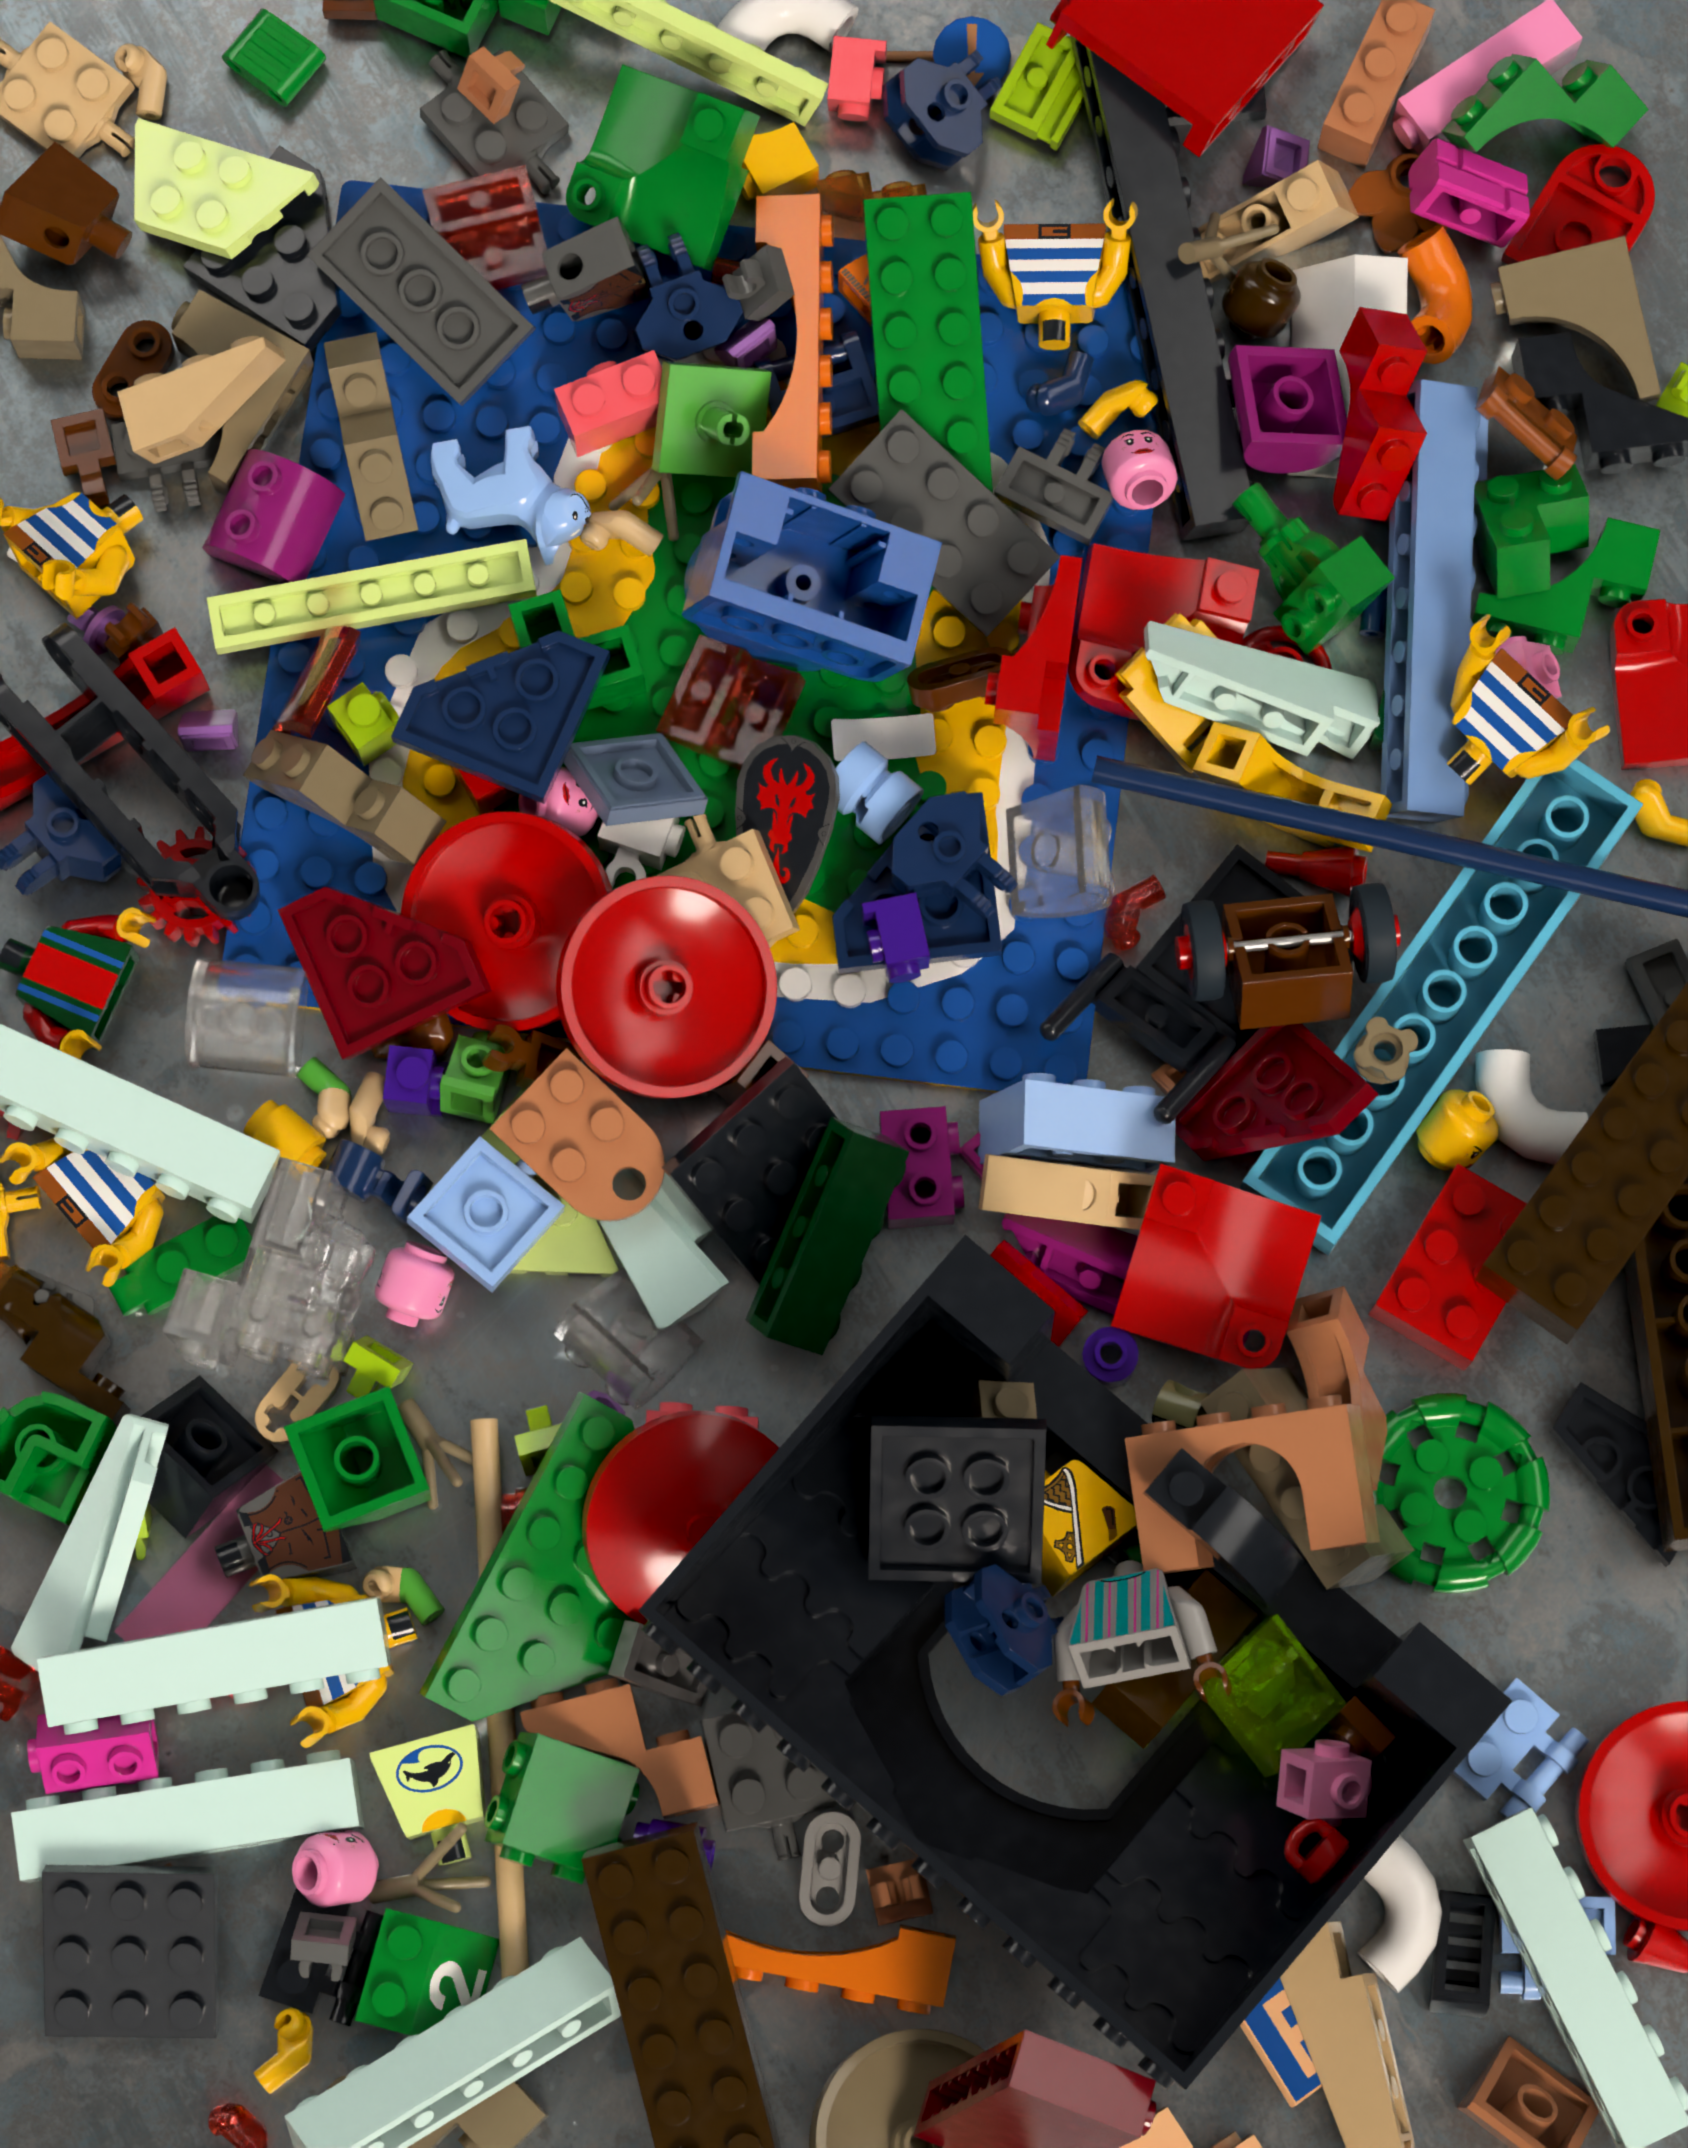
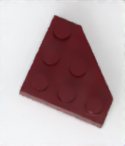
M323 887L278 909L342 1060H350L492 991L470 940L333 887Z
M1303 1024L1262 1027L1219 1069L1175 1119V1134L1203 1161L1339 1135L1379 1094Z

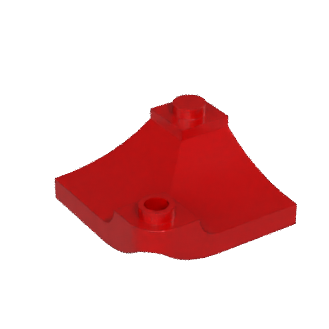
M1093 543L1087 552L1071 641L1068 674L1073 689L1082 700L1095 708L1141 721L1119 696L1126 687L1115 674L1141 647L1145 649L1144 628L1147 623L1153 621L1165 624L1174 613H1180L1189 623L1193 619L1202 620L1218 639L1241 645L1247 624L1251 621L1260 570L1210 557L1206 560L1175 558L1128 551ZM1096 664L1101 665L1104 675L1109 680L1100 679L1095 674L1094 667ZM1209 726L1201 734V736L1206 737L1209 734L1211 727Z
M1060 555L1055 583L1049 586L1034 585L1032 603L1021 602L1017 634L1028 635L1027 641L1014 656L1002 655L1000 673L990 671L988 673L984 705L995 706L993 724L1005 725L1019 734L1031 747L1033 759L1055 761L1083 559L1080 557Z
M1666 599L1630 602L1619 610L1612 623L1610 632L1611 676L1621 770L1688 766V604L1668 603ZM1637 619L1646 621L1650 626V632L1646 634L1638 633L1634 630L1632 622Z
M1160 1163L1111 1327L1247 1369H1260L1268 1366L1280 1353L1322 1215ZM1257 1330L1262 1333L1265 1343L1260 1351L1251 1352L1244 1347L1243 1336L1246 1332Z

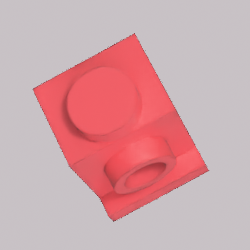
M834 36L827 97L828 111L838 112L837 117L847 121L863 122L869 120L872 99L882 100L885 68L875 67V63L886 64L887 41Z

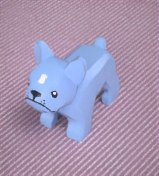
M531 426L505 430L504 462L492 466L476 477H473L465 470V457L461 454V448L457 439L437 442L432 445V474L443 498L447 513L446 531L449 534L454 535L460 527L478 529L507 524L521 525L528 530L536 541L545 565L553 564L554 556L560 545L581 535L584 525L589 522L592 513L589 503L583 494L554 484L542 467L535 462L539 457V449Z

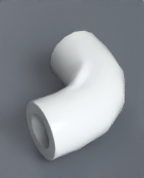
M740 0L728 11L717 28L746 43L754 44L763 51L777 37L785 34H800L811 39L827 51L832 52L834 36H847L856 20L859 9L848 0Z
M1493 1049L1476 1053L1475 1082L1477 1092L1484 1095L1494 1106L1495 1114L1493 1117L1498 1124V1140L1524 1158L1555 1165L1587 1122V1113L1556 1111L1546 1108L1537 1101L1531 1091L1529 1053L1511 1049Z
M1399 1835L1364 1877L1382 1898L1385 1916L1379 1930L1357 1952L1367 1966L1396 1993H1399L1419 1973L1435 1948L1442 1916V1908L1434 1876L1417 1851L1401 1835Z

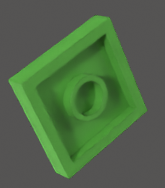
M663 361L652 469L661 473L737 478V474L741 471L752 475V432L765 430L772 372L757 368Z

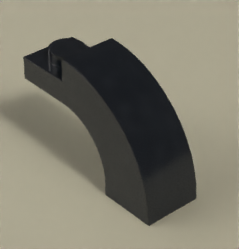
M1183 1448L1174 1455L1143 1492L1145 1496L1199 1541L1224 1567L1223 1571L1266 1608L1304 1565L1303 1558L1293 1545L1258 1510L1230 1485L1226 1486Z

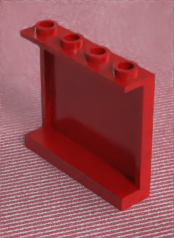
M1061 0L1050 16V21L1055 26L1046 45L1053 49L1067 33L1190 122L1192 127L1182 145L1200 157L1307 38L1324 4L1318 0Z

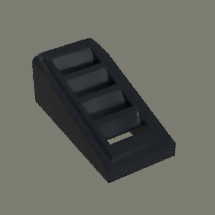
M1440 1890L1439 1899L1442 1916L1437 1944L1433 1953L1429 2011L1484 2018L1490 2005L1496 1906L1490 1895ZM1450 1913L1482 1916V1925L1449 1922ZM1448 1936L1480 1940V1948L1448 1944ZM1450 1960L1478 1964V1971L1446 1968V1962ZM1445 1984L1475 1987L1476 1993L1446 1990Z

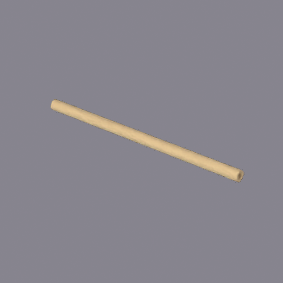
M497 1418L470 1420L479 1578L504 1533ZM514 1707L487 1717L491 1800L495 1795L500 1794L506 1773L502 1770L504 1755L510 1743L516 1740ZM494 1845L502 1980L508 1976H516L529 1968L523 1865L500 1858L499 1855L502 1847Z

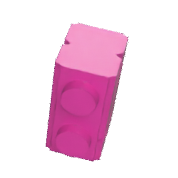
M1438 138L1433 139L1411 165L1408 172L1409 189L1412 190L1410 193L1411 213L1499 248H1504L1530 216L1529 197H1526L1528 193L1526 174L1465 149H1459L1455 144Z

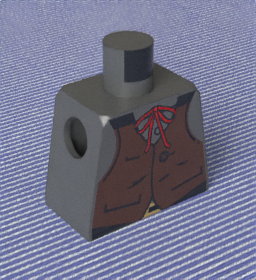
M618 217L597 225L542 253V259L548 274L521 285L524 297L533 315L560 304L572 321H581L648 299L646 291L649 289L638 259L637 246Z
M301 1471L237 1509L236 1512L245 1535L215 1546L217 1557L226 1578L256 1566L261 1577L272 1574L281 1579L322 1578L357 1569L343 1530L323 1531Z

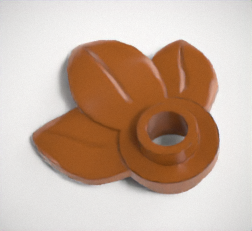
M1408 153L1399 155L1388 164L1386 170L1368 171L1362 174L1348 192L1358 215L1372 217L1371 228L1374 240L1381 251L1387 254L1397 252L1404 244L1413 239L1419 230L1424 232L1432 227L1441 225L1410 212V193L1412 190L1404 187L1400 182L1401 177L1408 175L1411 165L1420 156L1418 154Z

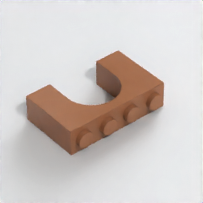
M1329 1395L1306 1399L1308 1410L1286 1413L1285 1403L1251 1408V1419L1231 1421L1230 1412H1220L1196 1416L1197 1427L1176 1430L1175 1420L1141 1425L1142 1435L1125 1438L1143 1571L1157 1568L1162 1570L1164 1574L1214 1567L1213 1555L1143 1494L1146 1488L1181 1448L1209 1472L1213 1473L1225 1457L1240 1448L1250 1445L1267 1447L1281 1455L1291 1465L1298 1477L1303 1495L1311 1551H1326L1380 1543L1360 1405L1342 1404L1341 1395Z

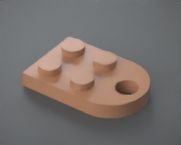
M567 1048L490 1127V1130L572 1208L588 1218L612 1222L633 1217L650 1205L662 1186L665 1174L662 1166L665 1165V1158L660 1141L654 1131ZM635 1169L642 1173L646 1186L640 1197L634 1200H624L615 1194L613 1181L620 1171Z

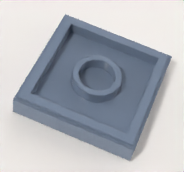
M662 733L572 743L563 762L606 826L702 815L705 813L708 798Z

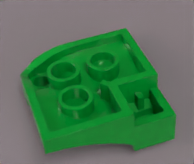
M622 64L591 150L585 159L576 163L566 191L567 207L576 219L594 227L618 217L634 242L641 245L648 244L651 249L669 256L671 255L668 249L667 236L679 232L692 265L712 271L749 170L742 168V164L760 116L712 96ZM594 187L596 191L595 200L587 205L585 196L589 189Z

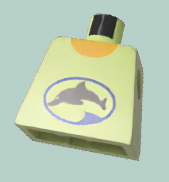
M474 1724L369 1753L371 1762L407 1839L414 1840L431 1835L435 1849L458 1823L468 1825L485 1819L486 1801L481 1743L478 1728ZM466 1833L438 1862L439 1866L456 1863L472 1857Z

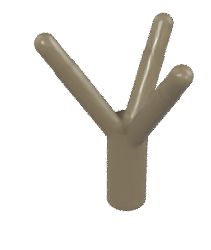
M1213 212L1209 217L1205 238L1181 244L1178 249L1179 259L1184 264L1211 260L1231 283L1237 272L1222 257L1224 251L1276 235L1279 232L1277 224L1256 228L1221 239L1217 237L1220 215L1217 212Z
M651 466L609 503V509L611 511L618 510L631 499L634 505H641L660 480L668 538L674 542L678 540L679 532L672 473L657 472Z
M410 1398L402 1402L398 1406V1410L404 1425L421 1448L423 1473L432 1499L427 1501V1506L429 1509L434 1510L438 1507L434 1459L452 1485L460 1487L463 1484V1480L445 1452L472 1465V1452L439 1436L416 1401Z
M458 1823L411 1874L376 1880L372 1892L368 1895L370 1902L377 1904L416 1896L453 1913H458L461 1910L459 1902L435 1891L488 1887L491 1884L490 1877L468 1876L426 1879L425 1876L467 1831V1825L465 1823Z

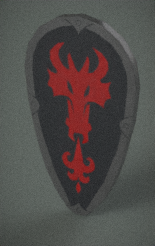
M798 735L774 736L758 744L743 762L737 780L735 808L736 836L751 829L760 831L793 913L797 911L809 893L820 868L833 831L840 800L839 776L831 758L817 743Z

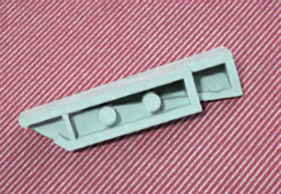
M1149 621L1144 628L1145 655L1147 660H1151L1157 675L1159 691L1163 701L1167 704L1218 723L1260 733L1266 741L1308 756L1315 745L1320 742L1353 760L1373 734L1375 727H1378L1380 724L1377 689L1375 683L1369 679Z
M635 1169L620 1171L613 1181L615 1194L624 1200L637 1199L642 1195L646 1186L644 1176ZM666 1172L657 1196L643 1211L625 1220L600 1221L655 1326L660 1330H665L704 1309L729 1284V1281L697 1246L712 1229Z
M125 1414L122 1417L12 1644L13 1654L36 1671H38L36 1659L47 1655L80 1650L84 1636L104 1642L107 1641L158 1469L157 1465L169 1424L133 1414Z

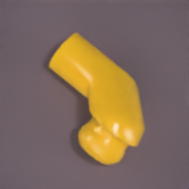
M1135 379L1105 391L1080 418L1078 424L1088 436L1097 440L1127 407L1132 410L1136 417L1143 418L1157 404L1158 397L1154 392L1146 388L1148 383Z
M1642 779L1635 783L1630 795L1643 803L1635 817L1640 831L1648 837L1688 847V819L1670 814L1661 794V786L1652 779Z
M286 2008L276 2016L274 2028L278 2030L277 2054L253 2072L269 2094H272L305 2068L312 2059L314 2027L310 2017L296 2008Z

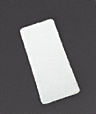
M931 713L885 718L833 719L831 721L833 755L836 761H842L857 745L865 741L886 759L920 757L936 753L934 718Z

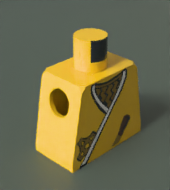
M1071 1460L1051 1476L1045 1470L1041 1582L1047 1587L1052 1597L1056 1596L1125 1543L1137 1529L1134 1506L1080 1460Z

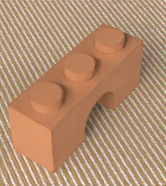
M1415 0L1381 1L1323 123L1318 149L1366 169L1387 124L1391 108L1404 79H1408L1428 37L1436 9Z

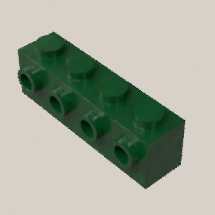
M831 1117L745 1318L749 1324L767 1338L823 1356L829 1340L836 1335L839 1329L840 1314L850 1290L860 1280L862 1262L871 1241L881 1231L884 1222V1211L892 1192L904 1177L906 1159L909 1155L908 1150L885 1135Z

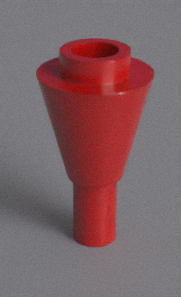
M1349 846L1306 851L1302 854L1268 851L1265 866L1275 874L1300 876V879L1350 898L1352 888L1366 882L1368 857L1359 855V849Z
M1634 1917L1623 1939V1944L1628 1947L1627 1959L1632 1962L1683 1974L1688 1973V1940L1677 1930Z

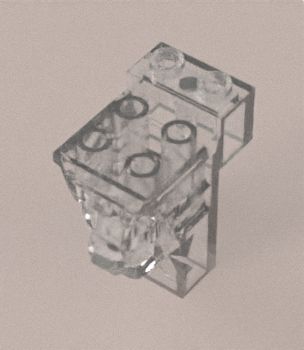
M279 1157L237 1283L187 1268L183 1269L163 1333L176 1345L174 1351L185 1355V1362L211 1371H216L218 1363L235 1367L240 1349H244V1356L268 1365H276L278 1358L285 1359L298 1365L297 1372L315 1379L328 1381L332 1367L336 1369L340 1376L346 1377L349 1364L344 1362L343 1359L355 1341L357 1328L351 1322L361 1301V1285L373 1267L378 1253L361 1230L343 1220L344 1216L342 1214L348 1194L332 1171Z

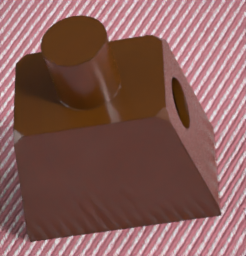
M56 142L4 192L0 205V235L66 265L76 264L92 246L117 260L122 256L132 238L130 230L112 220L120 196L117 188Z

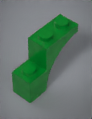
M1512 54L1498 61L1490 69L1487 75L1488 81L1475 95L1465 98L1455 107L1451 114L1452 120L1441 132L1457 147L1477 152L1497 134L1512 126L1535 119L1550 118L1560 120L1571 126L1589 143L1604 144L1606 147L1614 148L1649 109L1611 64L1591 60L1579 63L1566 73L1562 79L1563 86L1560 87L1536 58Z
M1608 517L1599 535L1597 545L1590 556L1569 576L1551 585L1550 590L1497 599L1496 595L1479 592L1470 616L1473 625L1486 614H1490L1491 617L1486 623V630L1495 638L1499 631L1507 625L1511 630L1510 637L1525 636L1529 642L1550 645L1551 652L1554 655H1562L1564 652L1573 653L1581 637L1590 595L1598 596V600L1601 603L1616 608H1622L1630 602L1643 599L1648 588L1661 530Z

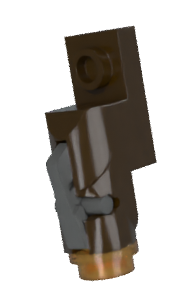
M1 1261L0 1319L26 1345L29 1341H32L20 1360L30 1369L86 1407L111 1418L116 1427H118L122 1417L131 1412V1409L120 1400L125 1390L100 1373H97L92 1381L88 1379L111 1344L100 1320L94 1317V1299L83 1292L31 1269L25 1271L18 1264L9 1266Z

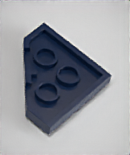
M556 631L538 638L539 642L511 653L505 651L466 666L465 671L436 682L433 679L413 687L391 735L392 741L545 804L608 664L610 652L564 632Z
M983 792L969 793L973 799L981 804L980 840L989 846ZM931 836L921 837V839L924 841L934 840V838ZM893 842L868 871L866 878L849 899H846L832 916L839 974L884 969L883 961L872 962L866 931L875 929V925L864 927L862 903L902 895L891 886ZM988 847V855L991 857L990 847ZM979 871L968 882L979 892L985 894L996 909L988 919L979 916L956 896L952 900L948 899L944 894L917 898L930 953V964L1002 956L995 887Z

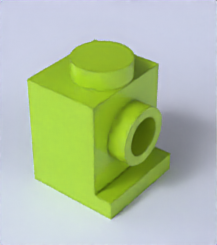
M362 682L327 706L333 725L363 766H366L396 745L392 741L391 735L399 716L381 691L371 694Z

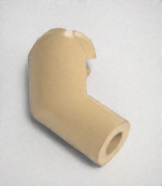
M126 43L116 51L114 62L116 67L123 72L124 76L139 89L136 115L146 120H159L162 118L167 84L166 69L142 46Z
M615 510L593 512L589 522L583 528L580 539L586 546L596 551L605 548L609 539H623L650 557L660 544L664 534L629 511Z
M367 1072L349 1107L351 1141L381 1156L385 1153L390 1141L389 1130L384 1127L375 1126L376 1114L383 1101L385 1076L376 1072Z

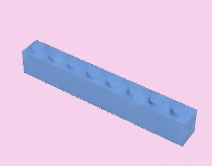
M1424 379L1412 383L1407 397L1427 435L1390 511L1388 569L1395 579L1387 586L1381 794L1385 795L1393 804L1387 817L1437 823L1464 817V807L1469 796L1468 783L1446 763L1469 740L1451 723L1455 715L1450 703L1458 667L1471 643L1469 633L1473 626L1470 618L1471 592L1474 588L1476 575L1472 565L1473 538L1477 530V517L1474 513V487L1479 475V465L1475 456L1476 432L1480 425L1481 415L1475 410L1477 387Z

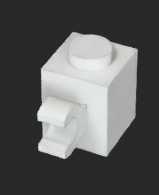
M679 817L606 826L602 822L597 836L600 850L616 855L605 871L612 888L617 876L621 873L629 872L635 876L636 880L646 878V872L642 864L662 870L667 855L674 858L677 856L685 833V827L678 825Z

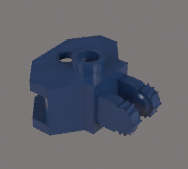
M977 50L959 64L955 62L949 67L917 58L882 85L884 120L916 161L948 170L983 143L981 110L988 105L986 100L1003 87V83L997 76L993 79L989 78L977 89L971 83L967 75L978 68L980 62L984 59ZM910 119H914L917 127L923 131L922 135H915L910 131Z
M679 232L667 236L670 255L675 261L680 274L679 278L663 283L658 270L656 256L653 250H650L648 244L636 248L638 259L649 289L646 291L649 303L632 333L639 352L645 354L655 350L659 359L668 362L678 361L726 342L743 313L740 301L729 298L725 287L703 280L700 270L694 271ZM691 323L698 328L699 336L697 340L686 338L683 332L685 324Z
M47 774L33 783V816L24 822L26 831L0 851V869L5 871L15 867L34 852L42 859L32 866L31 869L24 872L18 879L15 887L22 895L28 896L56 876L61 882L69 876L106 882L122 870V857Z
M965 791L929 797L893 838L891 886L902 895L916 892L917 898L944 894L950 900L956 896L979 916L988 919L996 909L985 894L979 892L968 882L970 878L979 871L997 889L1010 894L1018 884L1012 874L988 855L989 846L980 840L981 804ZM931 836L934 838V840L924 841L921 839V837Z
M994 1564L976 1572L974 1580L966 1586L952 1590L945 1595V1627L972 1675L1000 1696H1004L1016 1691L1052 1665V1639L1058 1633L1056 1628L1064 1620V1617L1050 1618L1045 1603L1052 1596L1045 1585L1033 1588L1030 1582L1022 1584L998 1565Z

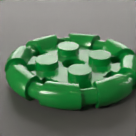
M1436 1393L1411 1399L1412 1405L1398 1413L1390 1410L1385 1414L1387 1417V1436L1382 1463L1397 1467L1398 1470L1394 1477L1393 1486L1379 1480L1377 1490L1373 1491L1375 1505L1383 1504L1388 1513L1394 1510L1397 1511L1400 1520L1406 1527L1402 1530V1533L1414 1549L1413 1552L1387 1571L1410 1585L1414 1580L1433 1586L1432 1592L1445 1594L1467 1593L1489 1587V1580L1502 1573L1510 1576L1520 1568L1537 1547L1543 1535V1532L1539 1530L1543 1512H1549L1551 1499L1548 1471L1543 1456L1537 1458L1528 1442V1439L1532 1436L1524 1426L1499 1406L1489 1401L1486 1406L1466 1400V1394ZM1460 1421L1479 1427L1475 1442L1455 1437ZM1422 1425L1429 1440L1422 1442L1414 1449L1407 1437V1433ZM1508 1451L1518 1469L1503 1477L1502 1466L1495 1457ZM1450 1478L1456 1480L1462 1486L1464 1500L1461 1506L1447 1509L1437 1503L1434 1497V1486L1437 1481ZM1505 1502L1522 1506L1517 1523H1510L1500 1519ZM1484 1538L1492 1554L1477 1561L1473 1558L1467 1546L1475 1544ZM1423 1544L1431 1548L1443 1550L1439 1565L1420 1559Z

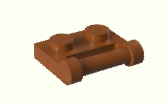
M1498 366L1484 380L1475 410L1487 420L1493 417L1544 463L1543 470L1555 481L1560 479L1577 459V455L1573 452L1578 436L1574 433L1575 428L1572 422L1559 410L1553 408L1549 411L1535 398L1532 386L1523 377L1516 373L1509 375L1503 368Z

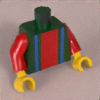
M131 907L117 915H98L67 920L60 928L47 926L36 948L12 938L8 939L0 954V969L22 977L15 995L24 1005L23 1020L38 1041L81 1060L83 1053L90 1048L96 1051L102 1049L100 1043L140 959L133 946L125 942L130 941L140 947H148L150 939L140 935L139 932L145 923H155V917L140 909Z

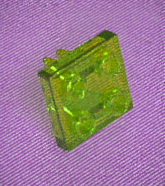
M1278 1614L1265 1618L1219 1663L1225 1668L1231 1681L1232 1690L1230 1696H1227L1222 1679L1212 1677L1203 1686L1210 1707L1265 1777L1280 1771L1282 1749L1303 1748L1347 1704Z

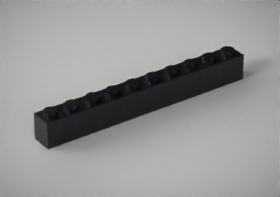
M1070 36L1107 204L1114 198L1112 215L1118 221H1126L1130 218L1129 210L1132 201L1138 207L1137 218L1132 226L1127 229V234L1131 237L1128 270L1124 282L1148 389L1158 397L1157 404L1152 408L1157 432L1167 443L1176 466L1178 479L1175 490L1171 495L1181 540L1242 532L1249 523L1235 509L1232 503L1255 483L1248 480L1240 430H1237L1233 413L1236 406L1231 379H1226L1222 360L1225 356L1224 337L1221 330L1214 327L1211 314L1214 303L1212 284L1209 278H1203L1200 262L1184 264L1178 256V249L1181 244L1201 239L1198 228L1192 227L1188 211L1191 205L1190 185L1185 176L1181 177L1177 162L1180 153L1178 132L1174 126H1169L1166 112L1167 106L1074 37Z

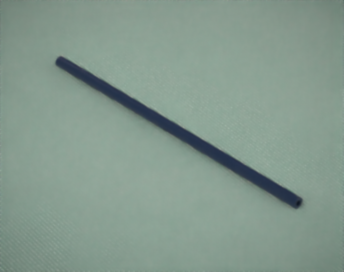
M1097 755L1091 781L1093 783L1688 918L1687 889Z

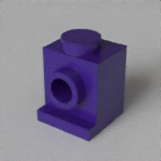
M916 892L862 903L864 927L875 925V929L866 931L872 962L883 961L885 974L890 983H901L920 977V970L929 968L930 953Z
M389 1045L382 1098L388 1112L443 1118V1112L440 1111V1082L442 1076L446 1073L449 1062L438 1061L434 1050Z

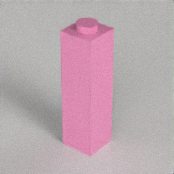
M1546 0L1400 97L1392 119L1396 136L1407 149L1414 148L1419 155H1421L1433 139L1438 138L1450 143L1441 131L1452 120L1451 114L1453 110L1465 98L1475 95L1488 81L1487 75L1490 69L1498 61L1512 54L1536 58L1548 73L1552 75L1576 58L1583 37L1555 1Z

